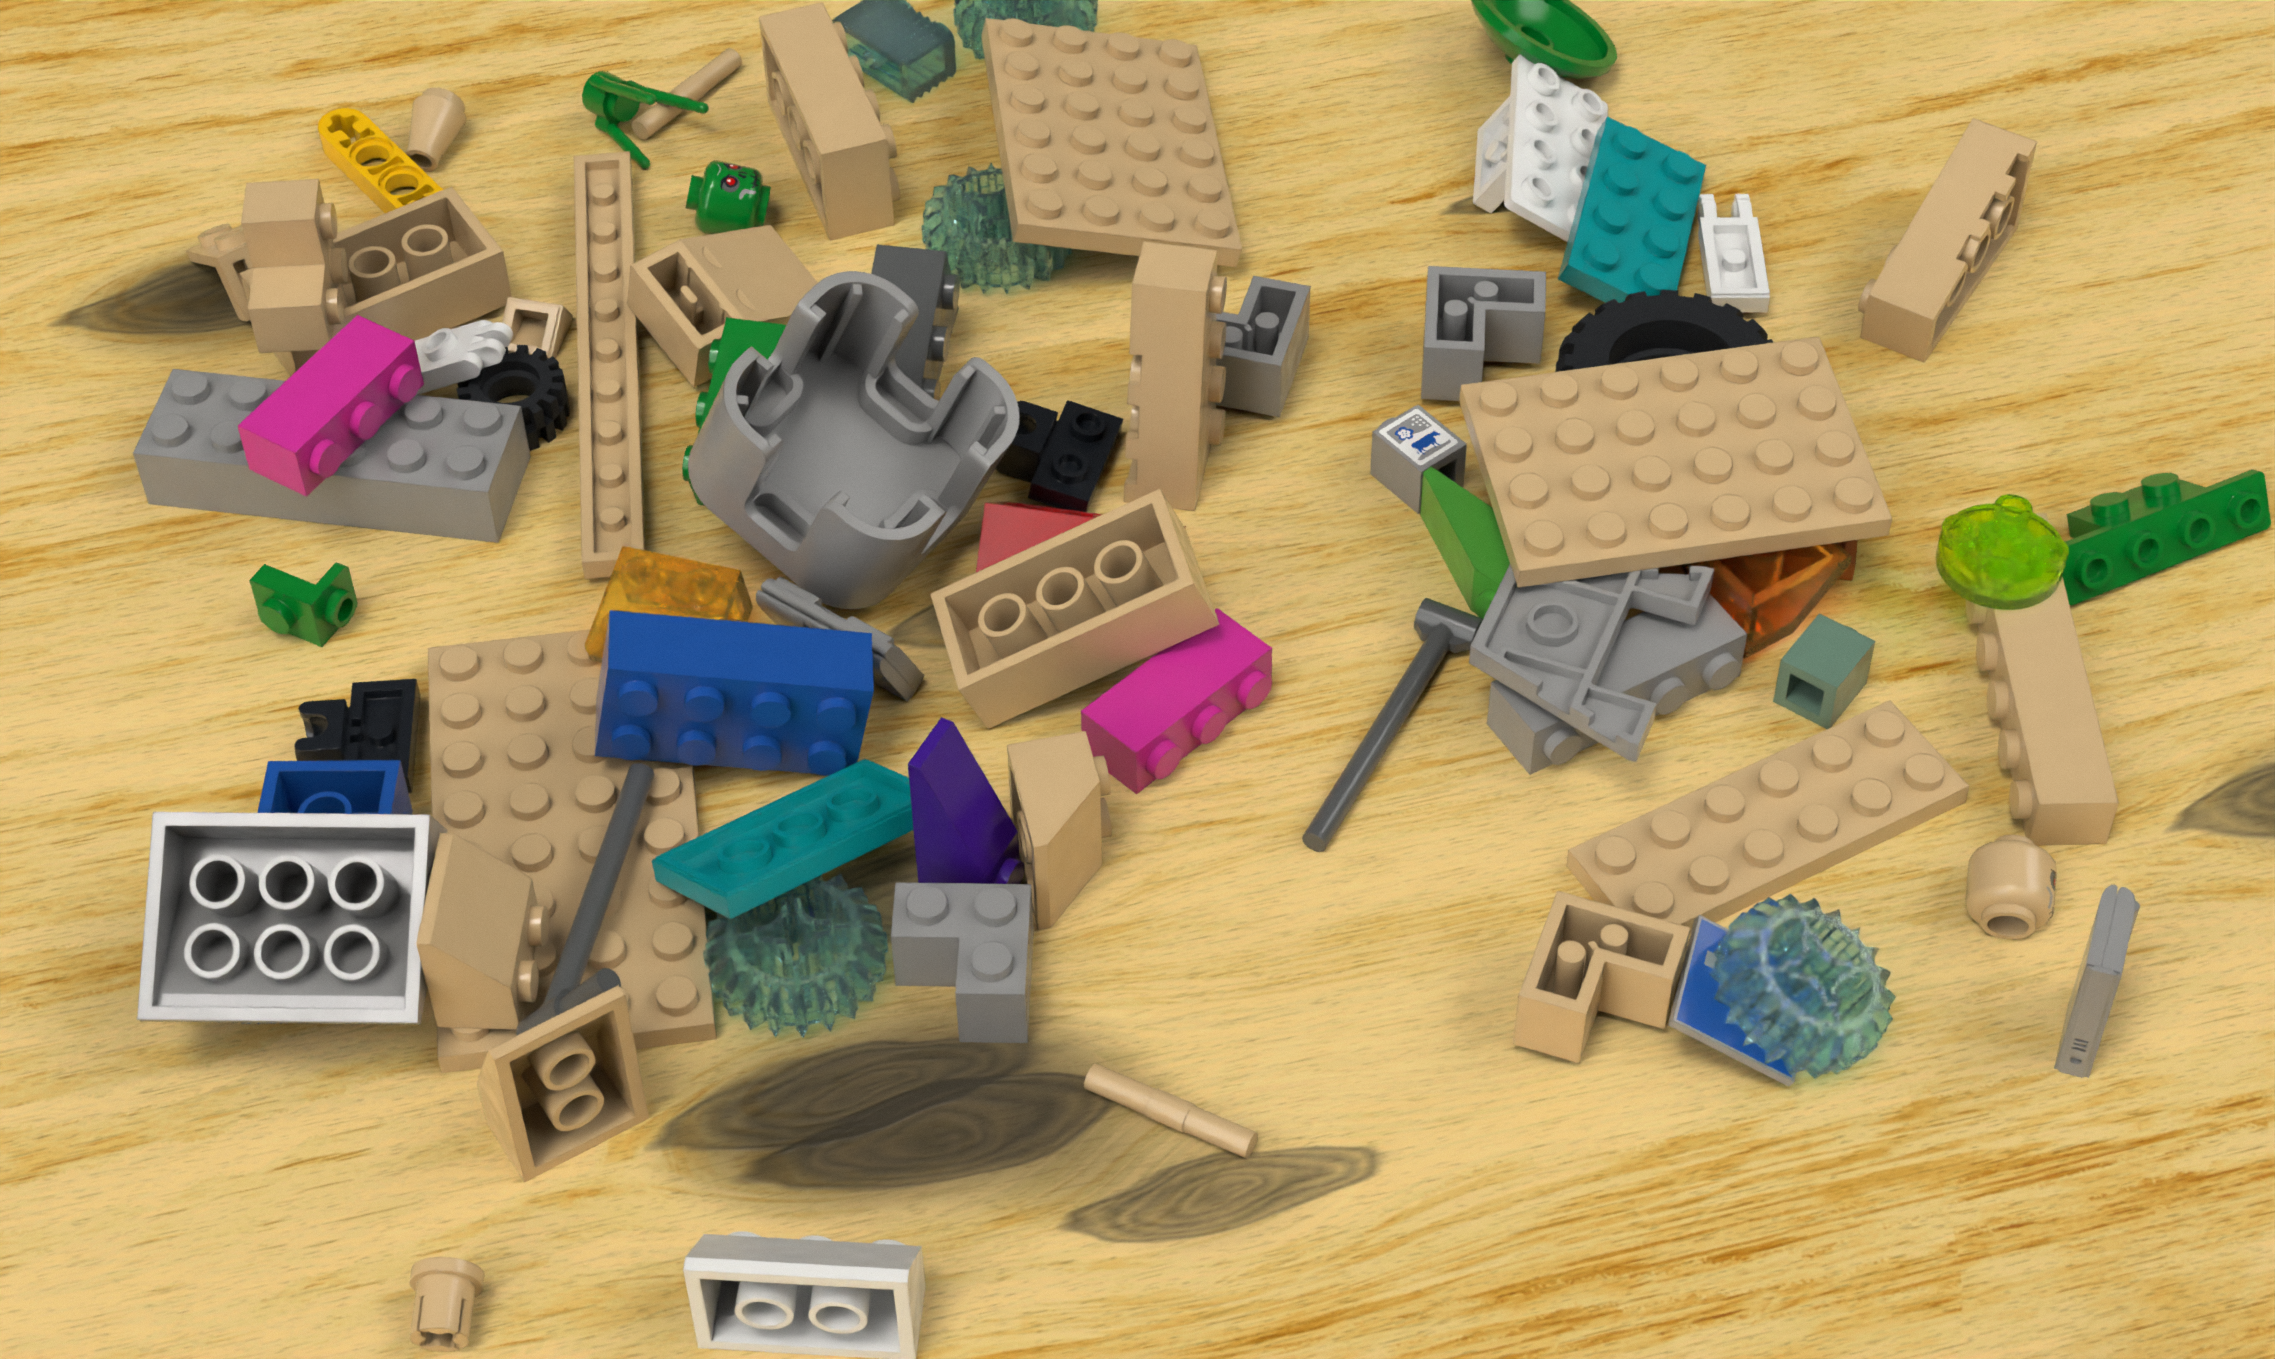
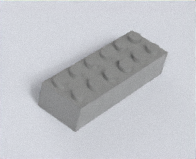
M180 369L172 370L133 452L148 504L499 543L531 457L521 406L415 395L412 400L404 403L383 423L372 438L362 443L340 464L338 470L332 476L326 478L306 497L249 469L237 426L285 381Z

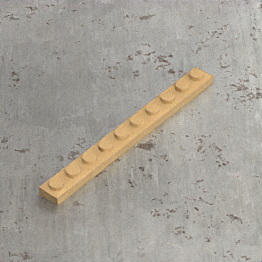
M630 151L574 156L582 567L585 579L647 574L638 318L627 305L630 265L636 262Z

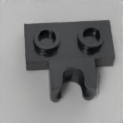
M1067 400L1060 418L1057 420L1058 412L1026 401H1018L1020 415L1018 431L997 465L996 470L1002 474L1031 483L1029 499L1055 508L1087 512L1120 436L1124 419Z
M417 679L353 682L350 707L347 706L345 699L302 703L299 706V713L303 719L307 737L298 739L294 744L296 760H400L408 793H412L421 696Z

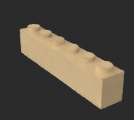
M2047 513L1972 514L1966 540H1959L1957 542L1955 555L1956 570L1959 577H1967L1969 586L1966 593L1967 619L1970 624L1977 623L1979 630L1976 645L1977 664L1980 671H1988L1990 678L1987 690L1988 713L1991 719H1999L2001 731L1998 740L1999 762L2002 769H2010L2013 781L2011 782L2009 793L2011 815L2013 819H2022L2025 837L2032 840L2037 846L2107 844L2119 801Z

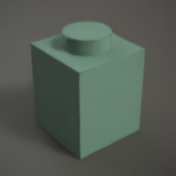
M1819 613L1782 657L1773 702L1826 729L1831 728L1866 685L1875 641L1858 633L1855 629L1844 626Z

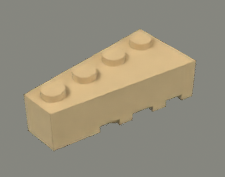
M1972 118L1900 242L1890 251L1878 279H1870L1866 284L1858 304V311L1865 313L1860 338L1925 363L2017 230L2037 141Z
M1143 241L1132 281L1129 354H1132L1133 358L1128 383L1127 404L1132 405L1130 431H1128L1126 436L1125 458L1132 459L1128 478H1126L1124 483L1125 503L1161 489L1173 509L1195 511L1211 445L1221 446L1225 428V410L1216 409V402L1221 403L1223 399L1226 367L1216 366V359H1222L1226 341V322L1216 321V313L1222 314L1224 310L1227 277L1217 276V250Z

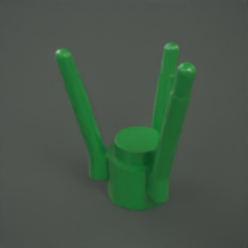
M599 71L592 74L585 83L582 92V102L585 108L597 115L595 127L607 133L625 152L630 151L631 158L643 169L650 167L649 159L618 127V123L629 121L636 115L640 103L653 105L657 102L702 114L707 113L709 110L706 103L644 87L632 80L626 81L607 71Z

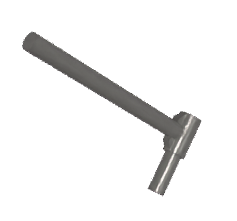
M1425 598L1422 601L1415 617L1414 630L1417 631L1424 643L1303 834L1302 840L1308 848L1317 852H1322L1326 849L1448 651L1454 653L1470 651L1471 643L1483 618L1429 598Z
M636 763L629 767L545 1001L540 1008L520 1021L516 1030L517 1035L617 985L621 988L619 976L608 968L599 970L582 984L580 983L654 779V771L645 764Z

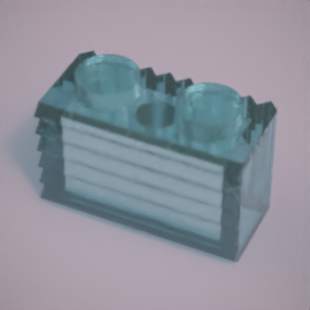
M862 0L832 19V23L841 22L847 39L848 56L856 55L858 57L862 71L912 103L915 102L917 96L922 98L925 91L930 93L933 86L938 87L940 81L945 82L948 76L953 77L956 72L955 39L951 30L943 23L931 22L929 17H923L920 11L916 13L906 0Z

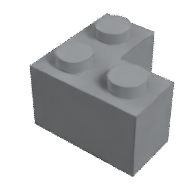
M1428 266L1421 399L1459 401L1461 385L1482 382L1484 361L1540 364L1546 311V272Z
M1253 276L1239 314L1216 313V321L1226 322V341L1222 359H1216V366L1226 367L1225 389L1222 402H1216V405L1280 417L1309 339L1311 286Z
M896 882L891 928L896 986L956 987L959 1042L1028 1043L1034 939L1031 884Z

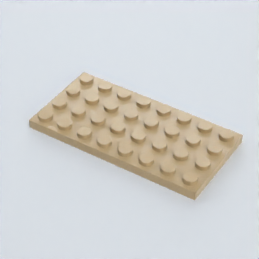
M607 628L428 648L432 817L447 829V833L458 835L531 877L537 904L547 906L549 930L545 947L535 948L533 961H536L538 964L539 973L537 997L535 1002H525L522 1020L540 1008L545 1001L629 767L633 764L641 763L649 766L654 771V779L580 984L603 968L611 969L619 976L621 989L626 996L636 1049L717 1039L706 906L657 882L651 861L656 856L700 836L694 765L594 756L596 698ZM437 1026V1057L441 1072L448 1073L482 1068L487 1051L517 1036V1029Z

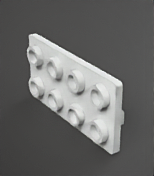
M1519 55L1512 62L1510 96L1478 129L1473 204L1492 213L1504 201V205L1508 210L1568 242L1596 134L1608 116V105L1593 91L1576 86L1557 75L1549 66L1543 63L1534 64L1522 55Z

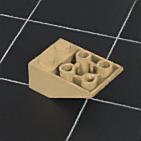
M771 225L679 239L631 264L627 305L691 386L695 388L712 378L708 364L710 347L714 339H721L726 317L787 325L796 305L818 282Z

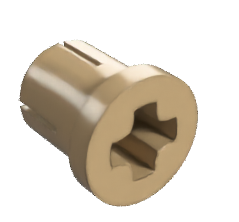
M431 1257L413 1264L409 1283L416 1292L410 1330V1341L413 1344L421 1345V1348L437 1352H452L468 1346L474 1298L482 1293L485 1274L479 1266L472 1262L452 1257Z

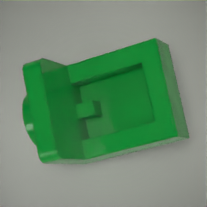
M337 562L334 563L316 585L266 564L249 580L258 609V616L262 623L276 633H288L320 647H323L339 628L349 623L358 605L349 567Z

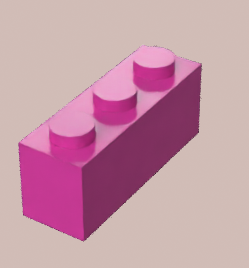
M359 315L354 317L237 425L249 469L307 497L326 478L332 476L338 470L340 464L362 443L372 438L380 426L404 403L412 400L418 390L424 385L415 341Z
M1218 608L1215 609V613L1220 625L1158 652L1081 710V730L1086 731L1093 757L1103 755L1106 760L1108 773L1135 794H1138L1156 779H1164L1175 770L1180 760L1202 743L1208 744L1214 741L1221 734L1225 725L1246 709H1254L1259 706L1271 690L1272 647Z

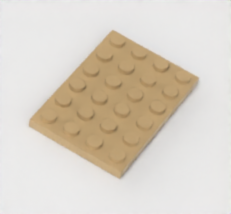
M985 19L981 38L1013 242L1140 256L1143 241L1217 250V265L1237 267L1242 246L1197 45L1186 44L1175 39L1160 41L1137 38L1122 32L1106 34L1083 31L1067 25L1052 27L1029 24L1020 19Z
M1819 336L1461 385L1460 406L1518 588L1889 535L1892 516Z

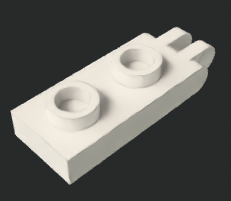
M480 320L451 330L449 328H442L428 337L415 340L424 385L418 390L416 395L479 376L482 368L500 363L506 352L505 347L509 345L513 337L512 329L501 322L492 323L488 320Z

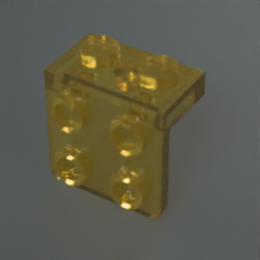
M622 546L585 642V650L588 657L595 662L602 663L610 610L748 622L753 605L741 570Z

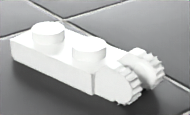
M1700 194L1697 211L1699 224L1698 239L1707 296L1711 297L1713 304L1723 307L1725 303H1728L1741 310L1742 313L1768 312L1770 291L1758 218L1753 217L1749 195L1735 194L1731 206V217H1717L1714 195Z

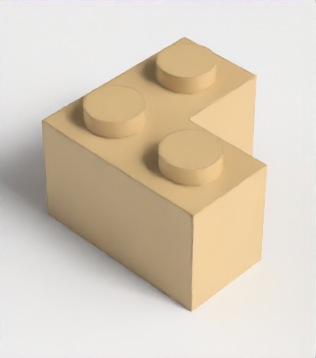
M319 179L246 183L241 225L253 268L248 313L259 353L320 350L333 338L334 324H342L344 319L342 293L340 288H338V284L347 283L348 267L344 248H335L333 239L337 238L335 206L333 203H324Z
M1557 891L1518 995L1513 1044L1580 1063L1598 1010L1665 1029L1674 1003L1687 951L1690 927Z

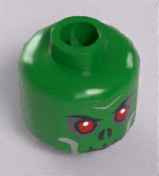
M714 160L706 166L703 177L692 175L685 208L696 211V227L704 233L716 234L760 227L764 225L771 186L763 185L762 174L755 168Z

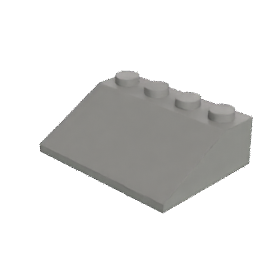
M153 812L137 1020L141 1022L421 1025L427 984L416 941L439 834L447 833V829L431 815Z

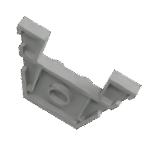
M1509 565L1471 643L1469 663L1625 759L1637 762L1653 725L1657 703L1600 687L1596 683L1630 608L1695 626L1711 590L1714 569L1705 566H1690L1689 574L1658 573V568L1518 588L1511 565Z

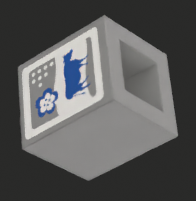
M1417 404L1396 418L1387 419L1372 432L1370 474L1417 514H1420L1423 472L1432 466L1463 487L1467 444Z

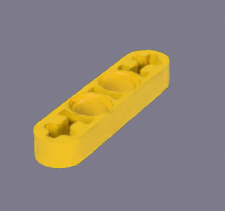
M338 108L329 111L319 120L318 132L325 155L384 213L443 190L361 111L352 108ZM355 137L356 141L351 144L350 138ZM371 159H386L384 163L376 166L361 165L363 162ZM401 187L416 188L413 192L404 195L390 194L391 191Z

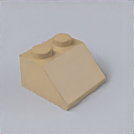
M1086 731L1007 745L1011 820L1018 830L1019 857L1025 866L1026 884H1031L1032 909L1038 930L1051 928L1102 866L1101 838L1112 836L1107 802L1105 798H1100V796L1111 794L1108 768L1103 755L1093 757Z
M454 833L439 834L416 941L437 1026L517 1029L518 1024L522 1021L525 1002H535L537 997L539 973L538 964L536 961H533L535 948L545 947L549 930L547 906L537 904L531 877Z

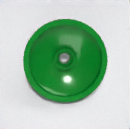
M1471 0L1473 10L1489 38L1505 53V58L1510 64L1519 55H1522L1534 64L1543 63L1549 66L1562 78L1590 79L1607 74L1617 60V50L1608 34L1594 19L1569 0Z

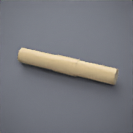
M727 48L669 93L698 101L709 90L742 65V59L737 51ZM656 103L632 122V129L640 139L647 140L673 118L686 110Z
M1096 1063L1091 1066L1086 1075L1084 1089L1142 1113L1147 1118L1182 1133L1186 1132L1246 1159L1249 1158L1255 1148L1258 1139L1257 1132L1201 1109L1191 1102L1158 1088H1152Z

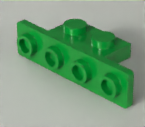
M2252 469L2208 487L2181 480L2174 473H2158L2147 476L2141 480V486L2123 493L2111 492L2100 494L2090 500L2089 506L2068 513L2069 533L2073 539L2056 545L2055 549L2069 605H2075L2268 529L2271 525L2265 475L2263 472Z

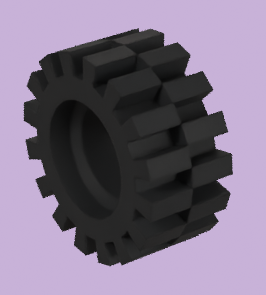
M517 345L516 353H509L508 347H505L506 352L500 363L482 368L479 376L457 383L458 399L521 406L528 446L531 451L540 448L538 438L542 437L550 443L556 438L555 428L563 431L567 425L566 416H570V407L562 368H559V362L553 356L547 359L546 351L537 348L532 355H529L528 345ZM514 395L529 396L517 402H498L503 398Z

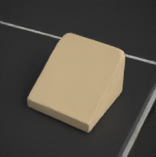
M508 297L502 321L513 331V337L507 346L508 352L516 353L517 345H528L529 355H532L539 348L546 351L547 359L552 356L556 358L571 327L573 315L563 305Z

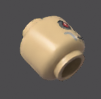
M2004 835L1997 838L1994 842H1989L1979 847L1972 854L1968 863L1965 898L1967 912L1981 925L1986 933L1994 937L2021 939L2032 935L2036 929L2047 924L2054 914L2057 879L2055 860L2046 850L2035 845L2029 838L2020 835Z

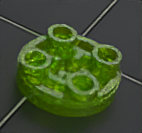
M2007 494L1997 498L1995 504L1975 505L1946 517L1941 526L1935 560L1938 572L1944 582L1964 599L1988 608L2016 610L2037 605L2048 599L2057 590L2063 577L2069 547L2050 523L2032 512V505L2027 499L2018 495Z

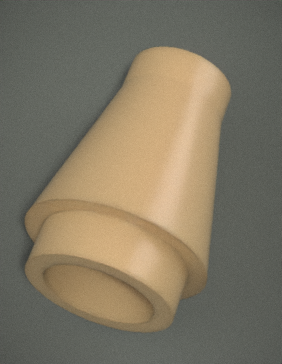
M429 88L425 90L421 96L414 100L412 106L406 154L424 172H432L437 168L439 160L466 124L463 101L453 92L443 88Z

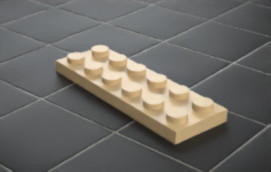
M1889 700L1569 849L1566 866L1594 901L1690 927L1689 935H1691L1694 919L1698 915L1716 923L1965 803L1969 785Z

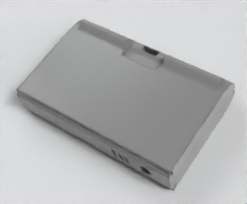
M782 577L776 580L772 578L767 579L762 583L761 590H758L756 593L758 606L776 625L872 633L874 684L908 702L921 684L925 675L899 647L894 645V638L854 616H850L847 620L823 607L821 598Z
M2110 885L2101 896L2067 1007L2054 1069H2058L2062 1073L2089 1078L2122 976L2128 942L2140 908V904L2135 901L2134 894L2126 887H2121L2117 893V885Z

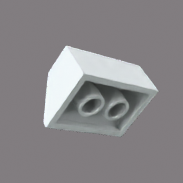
M738 1231L728 1235L704 1234L685 1257L683 1272L698 1348L877 1359H916L926 1286L922 1246L905 1245L895 1240L886 1239L877 1240L872 1243L839 1242L816 1235L805 1236L800 1239L768 1238L751 1232Z

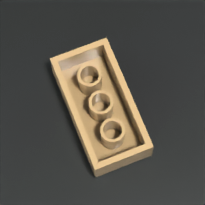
M823 2L760 16L759 24L768 103L829 241L893 226V202L900 200L898 180L894 169L889 164V159L897 157L895 138L889 124H880V111L874 91L872 89L864 90V78L858 57L856 55L848 56L847 39L841 22L832 23Z
M452 186L337 233V238L333 239L335 248H344L348 267L347 283L338 284V288H340L342 293L344 319L342 324H334L333 337L354 317L359 315L415 341L428 337L439 329H452L506 306L508 297H512L503 250ZM253 268L240 273L247 303L249 301ZM319 350L273 353L287 373L292 376Z
M1161 489L1155 490L930 594L958 690L988 729L1220 625L1186 529Z

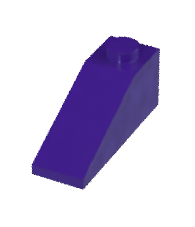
M941 717L908 763L918 883L1021 884L1025 866L1019 857L1018 830L954 722Z

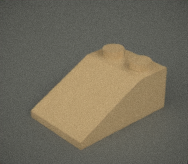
M619 985L487 1051L477 1081L486 1123L524 1183L649 1119L626 996Z

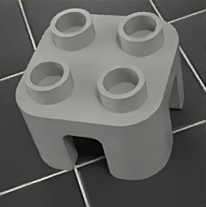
M847 271L830 275L808 291L796 305L768 360L753 347H750L732 364L693 444L688 461V472L692 487L702 503L800 588L821 598L822 603L841 609L867 608L886 599L969 512L1014 440L1020 418L1018 402L1010 385L1000 373L981 358H971L953 376L939 401L932 398L898 368L895 356L918 316V307L906 293L893 283L882 277L858 271Z

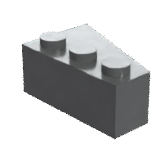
M877 244L871 274L882 277L900 288L916 303L919 311L916 320L895 356V362L908 378L932 398L939 401V378L943 363L948 358L950 338L959 309V275L951 274L946 251Z

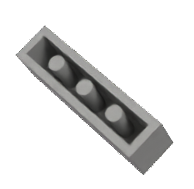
M1710 593L1695 626L1649 612H1642L1624 621L1596 685L1657 703L1655 716L1658 714H1669L1678 709L1684 702L1711 689H1722L1740 676L1747 633ZM1498 680L1491 682L1487 725L1529 775L1552 764H1563L1572 759L1578 752L1599 743Z

